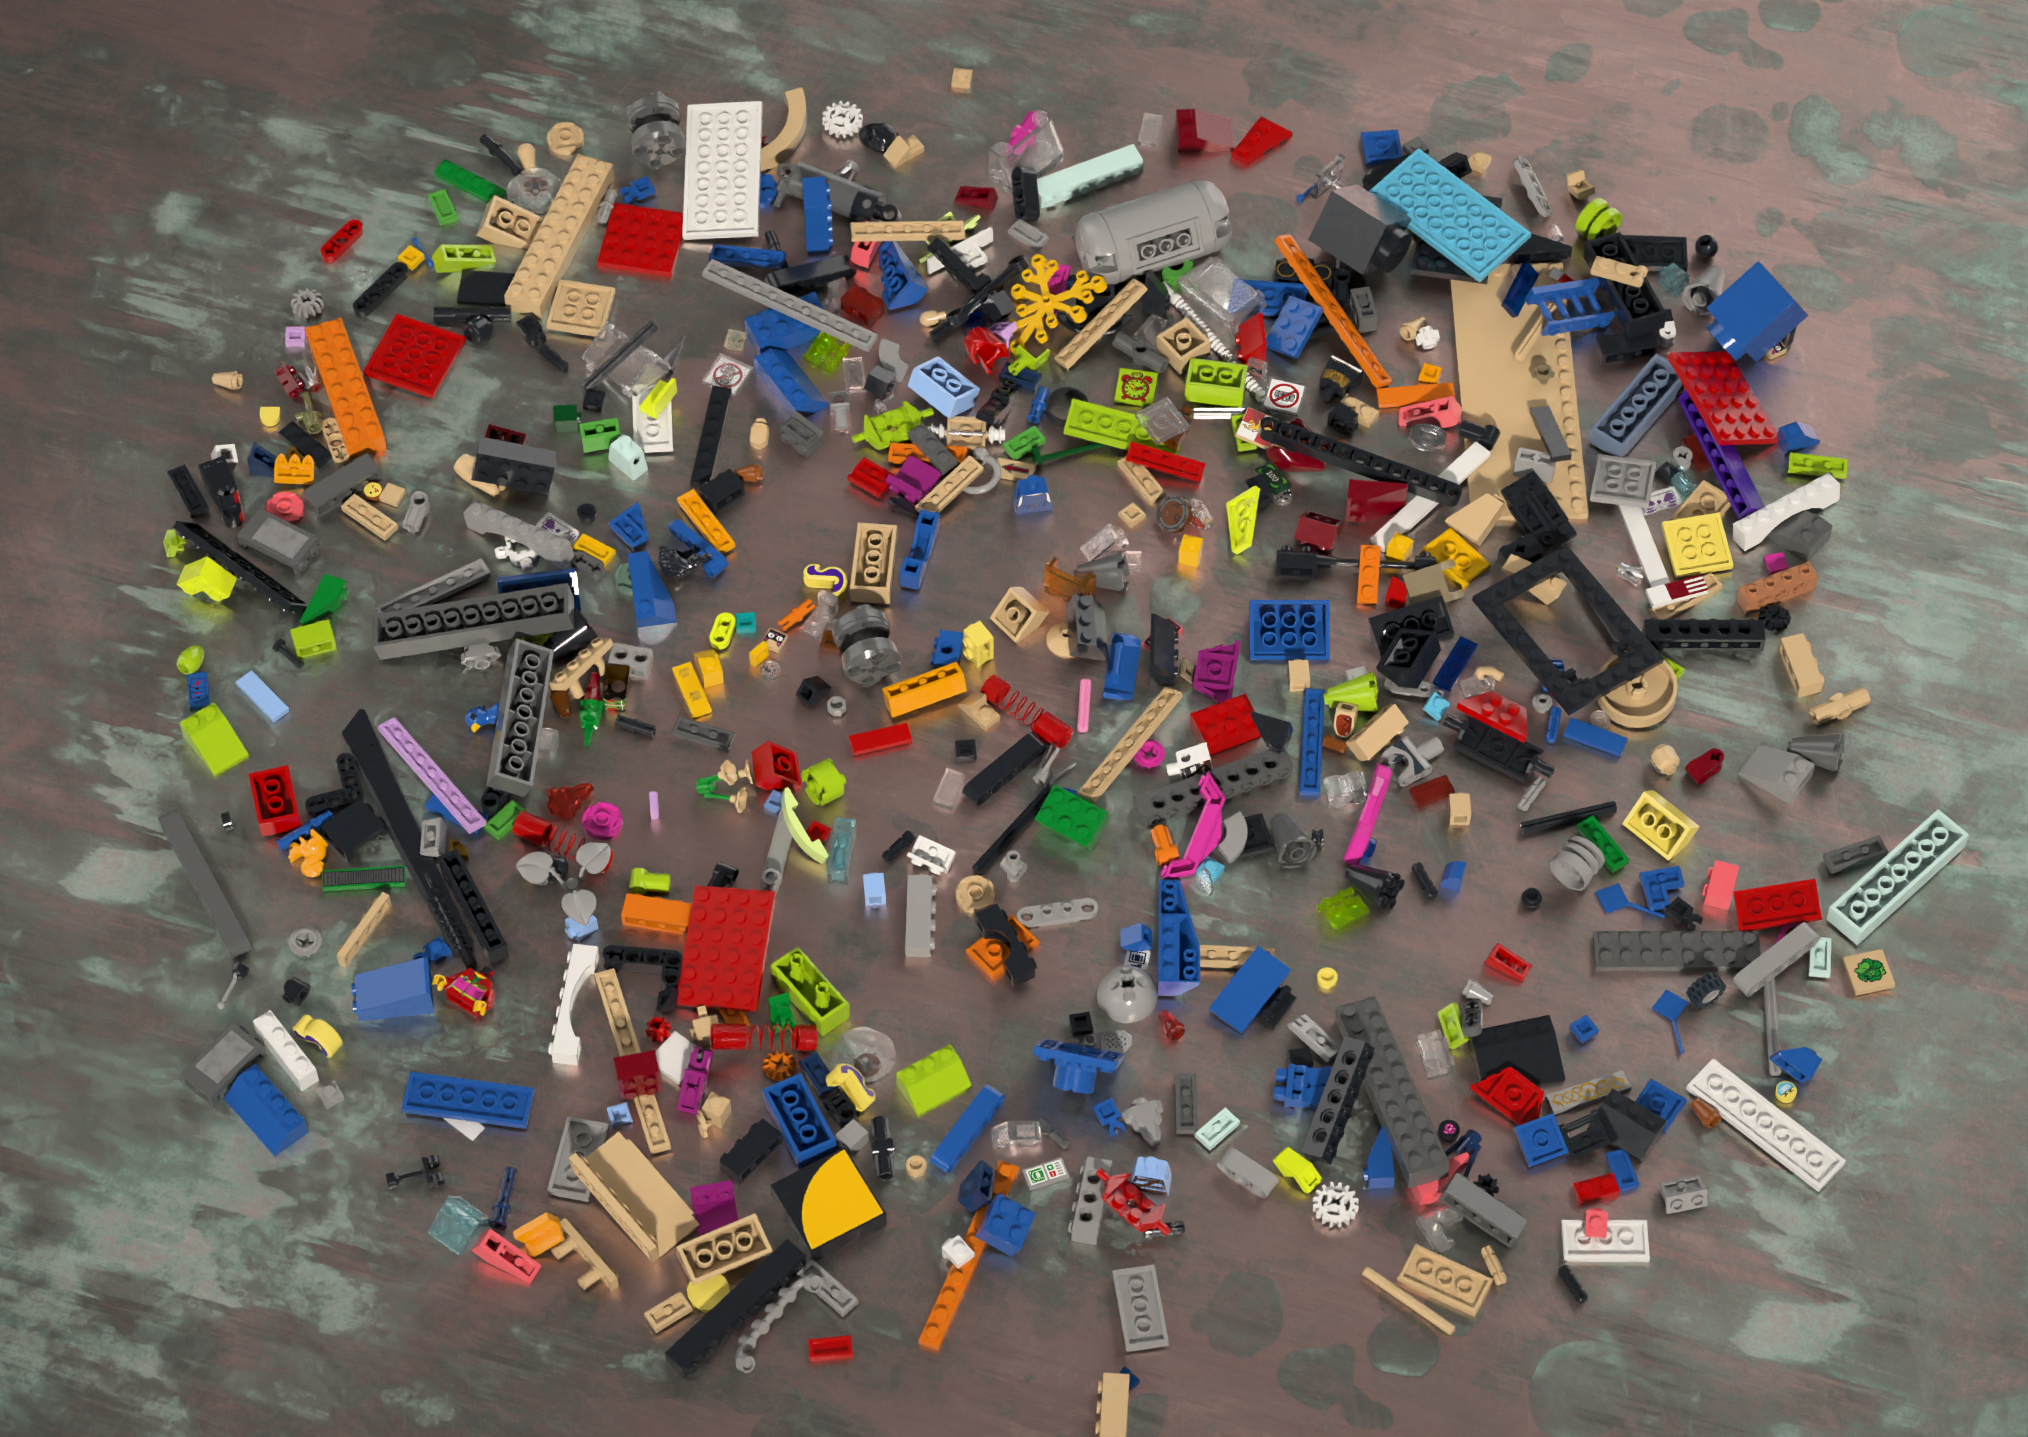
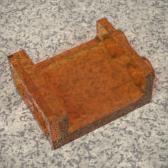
M1054 557L1051 562L1048 561L1043 570L1045 573L1043 583L1045 584L1046 593L1067 603L1074 593L1090 595L1096 598V575L1089 572L1083 581L1059 570L1057 557Z

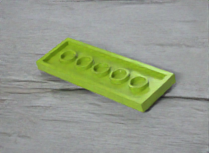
M1072 398L1063 434L1124 450H1129L1131 441L1178 455L1180 449L1179 447L1174 452L1146 431L1151 418Z

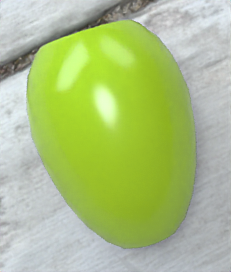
M193 645L183 650L177 659L178 669L184 674L196 672L204 660L203 648L199 645Z

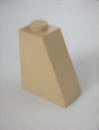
M1486 493L1449 516L1445 523L1448 527H1451L1480 546L1505 511L1506 506L1503 503L1504 500L1498 495L1494 494L1492 496Z

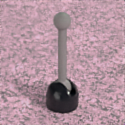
M234 963L231 969L233 980L222 1000L217 1003L219 1009L225 1008V1001L236 981L247 976L249 968L244 964Z

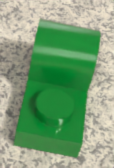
M788 992L768 998L769 1018L773 1028L776 1024L780 1026L781 1031H784L787 1024L791 1028H795L796 1024ZM776 1026L775 1033H779V1028Z

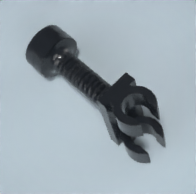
M430 1155L427 1158L422 1157L424 1168L422 1171H414L399 1176L395 1175L394 1172L385 1174L388 1189H397L398 1184L421 1178H426L429 1189L444 1185L442 1173H436L432 1176L429 1173V1169L440 1166L438 1155Z

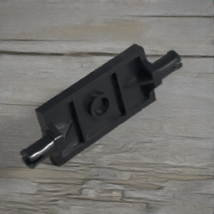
M1447 714V718L1445 717L1443 721V726L1458 732L1459 736L1453 745V749L1525 784L1530 774L1534 771L1549 779L1555 772V766L1540 760L1544 750L1527 741L1523 743L1473 717L1469 721L1465 720L1463 722Z

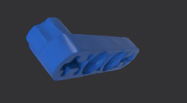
M674 519L668 525L670 532L689 549L696 550L698 556L704 553L711 554V558L707 559L706 563L702 565L708 576L715 578L729 566L727 559L682 521Z

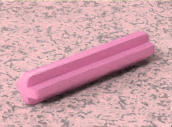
M1081 679L1078 732L1086 733L1088 731L1091 695L1090 679Z

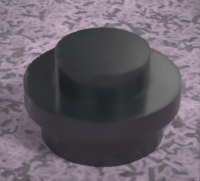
M1528 888L1522 893L1521 901L1525 906L1535 908L1541 904L1542 895L1536 888Z

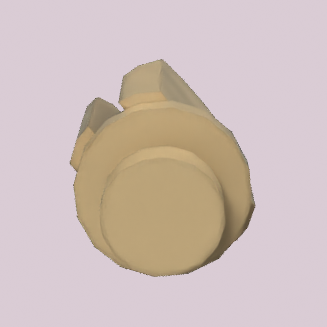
M757 418L750 428L749 440L751 446L755 449H763L768 443L769 427L766 425L767 421L763 418Z

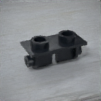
M1288 985L1279 987L1256 1018L1274 1028L1297 998L1291 994L1292 989Z

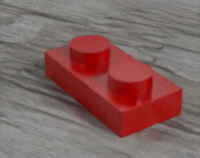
M1614 1173L1575 1182L1572 1186L1579 1205L1620 1195V1189Z

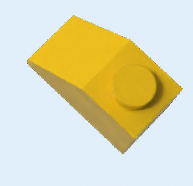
M714 649L694 653L704 688L724 683L723 670Z

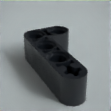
M609 945L603 949V963L607 970L614 968L615 972L661 975L663 990L672 986L678 989L683 961L680 952Z

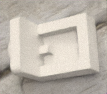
M959 1235L948 1239L942 1246V1256L945 1259L949 1258L957 1268H960L975 1257L973 1250Z

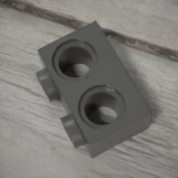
M1369 286L1351 289L1349 304L1358 332L1364 333L1377 330L1378 313Z

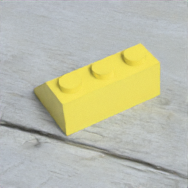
M1654 790L1643 792L1622 823L1668 861L1675 857L1691 841L1700 827Z

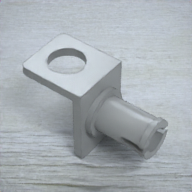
M829 392L830 414H835L836 430H845L848 428L846 413H850L848 392ZM841 396L845 402L834 403L833 400L835 397Z

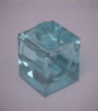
M1672 263L1660 271L1658 285L1673 297H1676L1689 284L1690 275L1675 263Z

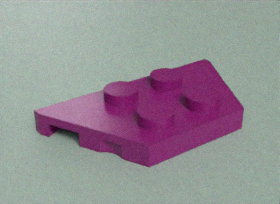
M1240 640L1234 641L1232 645L1223 647L1222 644L1212 649L1207 648L1198 651L1193 689L1217 703L1232 698Z

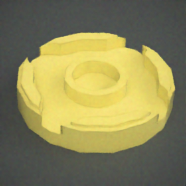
M721 1274L696 1285H693L690 1281L687 1287L688 1301L691 1306L704 1313H708L730 1292L729 1283Z

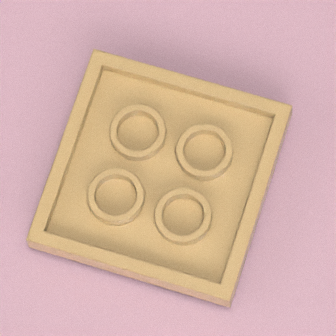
M560 279L546 323L547 329L603 338L616 289Z

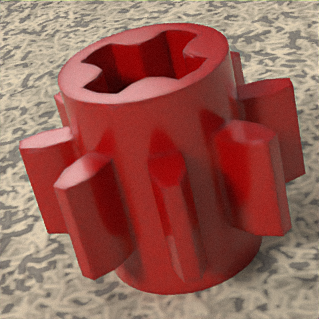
M654 1017L650 1022L646 1023L648 1029L645 1032L647 1037H651L652 1042H664L667 1037L671 1036L669 1030L672 1027L670 1022H666L665 1017Z

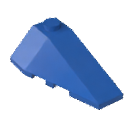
M885 241L878 249L880 267L883 268V276L881 277V283L884 284L885 288L882 291L883 299L890 310L915 304L928 291L924 279L896 241Z
M648 552L628 553L637 628L677 623L674 602Z

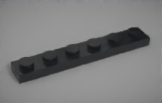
M712 386L691 476V486L701 487L704 483L712 480L732 388Z

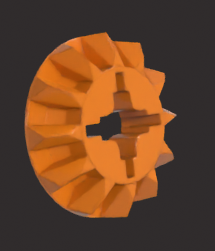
M776 1050L774 1053H769L766 1059H764L763 1071L771 1080L783 1081L794 1075L796 1061L793 1054L790 1055L786 1050L784 1052ZM781 1060H783L784 1066H780V1068H778V1070L776 1071L775 1063H779Z

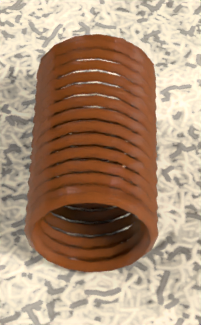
M1326 734L1322 746L1344 754L1347 749V741Z

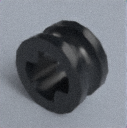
M1312 829V839L1316 846L1324 847L1323 829H1319V831Z

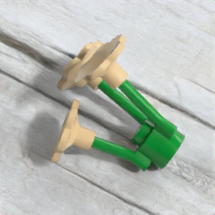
M746 759L745 769L738 770V772H736L734 764H731L729 760H725L721 764V771L718 774L697 779L696 788L699 794H704V798H717L736 803L735 807L738 813H742L743 809L746 808V800L748 798L746 788L742 787L737 795L714 794L712 792L716 790V782L724 780L729 785H734L738 777H748L750 783L754 784V776L749 759Z

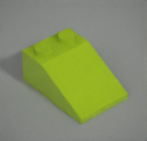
M214 702L180 722L183 736L214 776L249 757L248 752L228 720Z

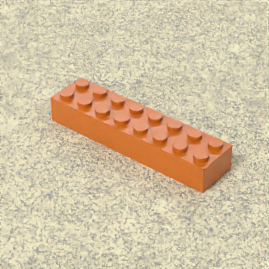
M342 318L304 328L310 352L350 458L355 459L366 453L372 454L387 449L382 428Z

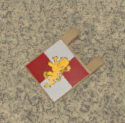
M1248 407L1235 437L1266 450L1271 446H1278L1264 441L1258 434L1261 420L1269 415ZM1265 427V428H1264V429H1266V430H1272V429L1269 428V427Z

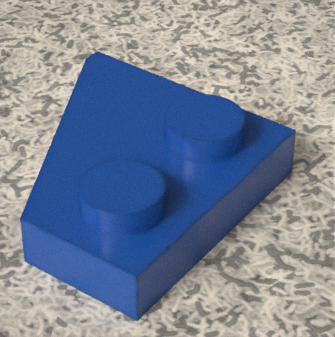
M638 502L609 522V528L633 551L649 541Z

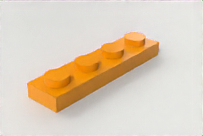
M694 489L677 497L678 504L711 546L721 554L735 548L733 539Z

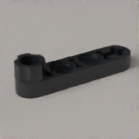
M934 238L928 244L930 252L972 295L978 293L992 281L988 275L983 273L976 276L940 239Z

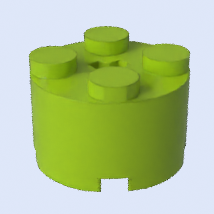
M832 759L822 760L802 771V783L806 781L808 787L805 788V791L814 804H821L823 806L843 796L846 779L842 773L837 771Z

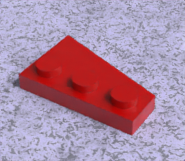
M1260 116L1232 151L1231 158L1249 165L1263 156L1270 148H1275L1284 139L1288 140L1291 138L1293 132Z

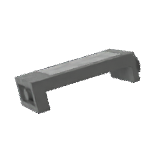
M260 507L237 534L239 547L246 550L250 546L293 568L294 574L297 576L307 568L309 561L320 550L318 537Z
M232 1022L180 1074L182 1083L214 1107L219 1102L218 1095L258 1055L262 1058L265 1056L264 1044L257 1037L252 1038L244 1027H238Z

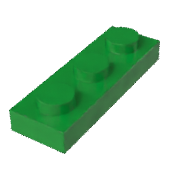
M1594 816L1577 824L1576 830L1583 838L1588 839L1600 849L1605 858L1604 864L1612 873L1629 864L1630 859Z

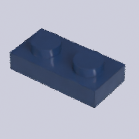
M817 1052L799 1061L800 1068L820 1097L838 1088V1086H827L826 1076L830 1071Z

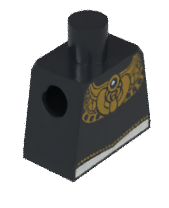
M1332 354L1320 377L1319 388L1323 390L1320 396L1326 401H1330L1333 396L1342 400L1346 394H1350L1362 383L1363 370Z

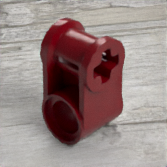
M1717 748L1710 749L1700 757L1690 761L1686 765L1685 770L1700 785L1721 771L1724 753Z

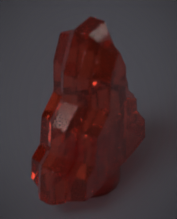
M580 783L574 787L563 786L561 788L553 787L546 790L549 801L546 802L547 807L554 817L559 814L565 821H569L575 817V812L581 808L582 802L590 797L594 787L591 783Z

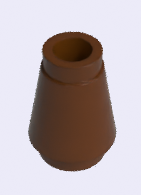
M551 690L550 698L560 717H569L572 714L569 691Z

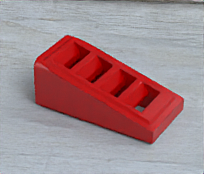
M1499 943L1493 947L1484 962L1489 967L1521 982L1532 967L1530 963ZM1504 958L1508 960L1506 964L1503 963ZM1512 962L1515 963L1513 969L1509 967ZM1519 966L1523 967L1520 973L1517 972Z

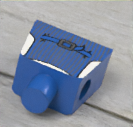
M1029 475L1027 479L1017 481L1013 494L1016 514L1053 509L1045 477Z

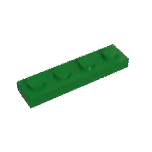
M446 159L434 170V176L486 203L494 195L502 199L507 195L505 189Z

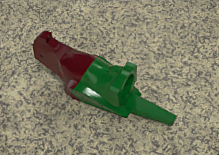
M591 672L589 686L586 689L585 695L580 699L581 727L585 728V746H589L593 730L598 729L604 703L599 691L600 675L598 672Z

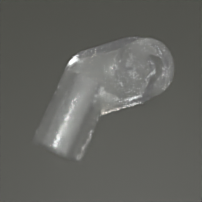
M1551 225L1550 230L1553 235L1551 240L1562 243L1564 236L1559 225Z

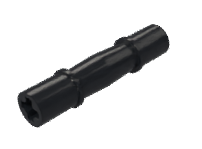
M456 306L434 307L433 311L434 322H468L479 316L486 318L491 323L511 322V307L456 308Z

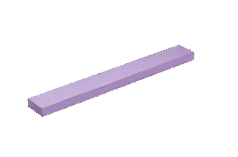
M395 717L378 726V731L469 834L486 825L484 817Z

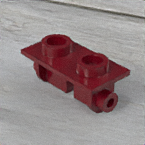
M281 360L283 366L275 369V375L280 383L284 385L283 388L288 396L296 399L301 392H305L304 387L306 385L300 377L295 375L297 371L291 363L286 364Z

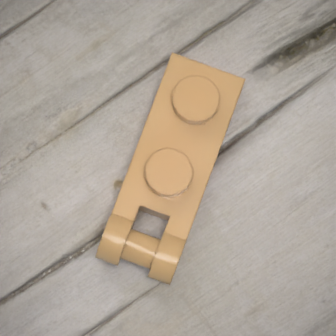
M1596 256L1591 268L1592 275L1635 287L1642 286L1644 282L1643 277H1646L1648 272L1645 266L1640 265L1636 267Z

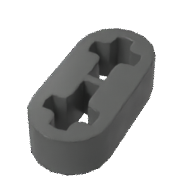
M582 551L574 552L571 566L576 568L577 572L593 580H599L605 575L604 564L600 560Z

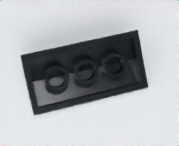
M1443 596L1368 618L1371 638L1380 656L1384 655L1400 628L1435 631L1437 638L1454 634Z

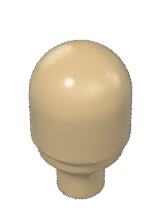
M929 310L921 313L919 320L923 326H932L939 323L938 320L946 319L945 311L936 313V310Z

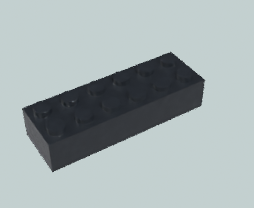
M1620 232L1585 241L1583 257L1590 270L1596 256L1636 267L1639 266ZM1594 275L1598 279L1600 288L1629 338L1665 327L1666 311L1646 277H1643L1644 282L1641 287H1635Z

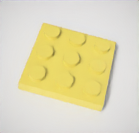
M1720 513L1662 522L1661 526L1675 578L1733 569L1734 564Z

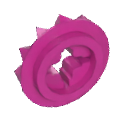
M1148 739L1133 758L1140 767L1144 766L1150 769L1154 766L1158 767L1161 762L1163 763L1165 750L1159 742ZM1152 751V756L1145 759V753L1148 754Z

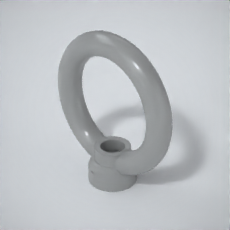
M976 448L973 451L972 458L981 466L986 463L993 468V476L989 482L982 486L973 487L968 485L963 490L966 493H985L994 488L1000 480L1001 467L994 458L988 456L989 452L984 448Z

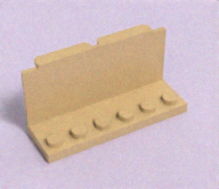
M619 1131L586 1158L584 1156L579 1157L576 1153L569 1157L571 1169L652 1264L700 1225L693 1217L694 1212L634 1143L630 1139L626 1140Z

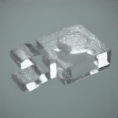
M1478 676L1458 681V686L1464 700L1483 694L1484 691L1495 689L1493 676L1479 680Z

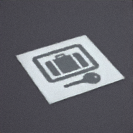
M1127 950L1124 965L1137 966L1147 971L1151 951Z

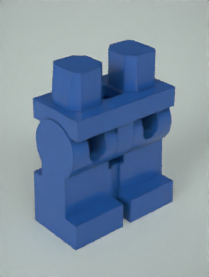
M1289 1063V1069L1277 1068L1275 1082L1287 1083V1086H1275L1273 1099L1285 1101L1284 1107L1292 1106L1316 1111L1330 1076L1331 1067L1323 1066V1069L1309 1068L1304 1065L1295 1066V1064Z

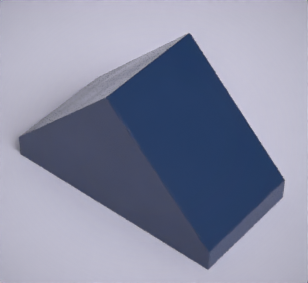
M251 443L247 457L250 474L274 477L277 456L257 443Z

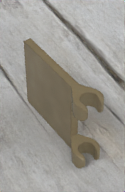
M1453 559L1402 575L1412 605L1439 596H1443L1445 603L1465 596L1463 589L1449 593L1443 570L1455 566Z

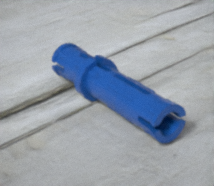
M327 810L314 819H308L307 823L283 837L276 839L275 841L279 849L284 851L291 843L299 842L300 836L306 838L310 835L311 829L317 833L320 832L321 826L333 818L332 813Z

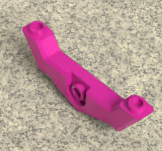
M1380 762L1375 765L1366 795V802L1359 815L1344 856V861L1349 864L1359 865L1370 840L1392 775L1390 766Z
M1209 771L1206 776L1202 774L1198 786L1201 787L1199 793L1206 803L1182 859L1170 861L1168 866L1164 865L1160 874L1163 880H1175L1194 876L1198 865L1221 842V809L1226 798Z

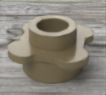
M1545 364L1537 366L1536 371L1531 373L1532 378H1536L1543 385L1547 384L1548 380L1555 375L1551 368Z

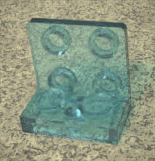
M448 1196L429 1227L428 1233L452 1251L461 1255L477 1228L488 1226L491 1218L462 1197Z

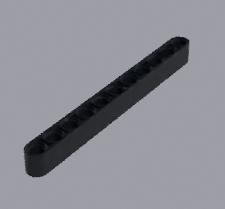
M1264 417L1260 422L1258 434L1264 441L1379 482L1408 484L1407 492L1448 507H1455L1460 501L1462 488L1457 483L1273 417ZM1265 427H1269V428H1271L1272 430H1266V429H1264V428H1265ZM1282 434H1288L1290 437H1285ZM1302 440H1306V441H1308V443L1305 444V443H1302L1301 441H1302ZM1319 447H1325L1327 450H1321ZM1338 454H1344L1345 457H1340ZM1356 460H1361L1364 463H1358ZM1374 467H1380L1382 470H1377ZM1398 473L1400 477H1396L1393 474ZM1411 480H1417L1419 483H1413ZM1430 487H1436L1438 490H1432ZM1448 493H1453L1456 496L1452 497Z

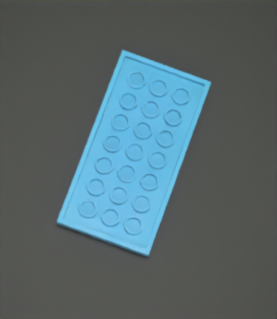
M1419 148L1369 191L1412 218L1407 227L1479 283L1531 238L1530 231Z

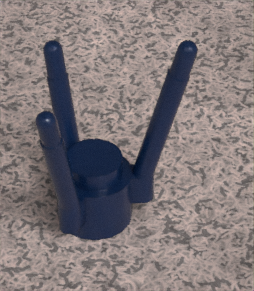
M1469 1129L1464 1136L1462 1135L1456 1143L1445 1151L1446 1156L1456 1148V1153H1460L1463 1149L1467 1152L1473 1151L1464 1176L1467 1178L1477 1153L1481 1149L1479 1143L1482 1141L1480 1134L1472 1129Z

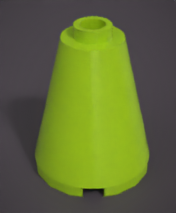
M1374 672L1366 673L1327 688V693H1324L1325 705L1329 704V707L1333 709L1337 708L1338 703L1348 702L1357 705L1358 711L1379 712L1380 703L1376 702L1379 693Z

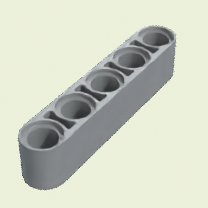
M1803 922L1737 973L1732 983L1747 997L1751 996L1819 942L1821 936L1806 922Z

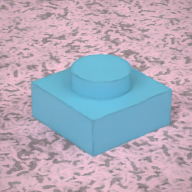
M1434 692L1422 709L1438 721L1442 718L1450 703Z
M1207 856L1196 870V875L1214 884L1224 871L1225 866Z

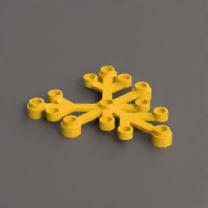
M1034 255L1031 265L1037 271V275L1033 274L1030 269H1026L1022 272L1021 276L1025 282H1033L1040 285L1042 296L1026 290L1021 284H1015L1011 288V295L1016 301H1022L1026 298L1037 302L1029 306L1020 304L1016 308L1019 317H1025L1029 313L1037 311L1036 314L1019 321L1015 319L1007 321L1015 322L1018 327L1015 331L1027 326L1019 339L1011 342L1010 351L1012 354L1015 355L1018 345L1027 351L1025 342L1035 328L1037 329L1035 337L1039 343H1045L1048 340L1042 320L1045 313L1047 314L1045 321L1049 328H1055L1059 323L1054 313L1055 309L1069 314L1075 323L1083 322L1087 318V313L1082 306L1076 305L1072 307L1061 303V301L1074 297L1082 300L1085 304H1089L1094 299L1090 290L1093 289L1096 293L1106 290L1107 282L1105 279L1097 275L1091 279V282L1084 284L1088 281L1089 276L1085 270H1080L1076 274L1077 281L1070 290L1058 295L1050 294L1048 281L1054 272L1058 271L1059 265L1054 259L1047 262L1043 255Z

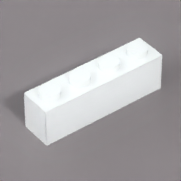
M271 1010L253 1020L256 1034L301 1092L319 1081L314 1065Z

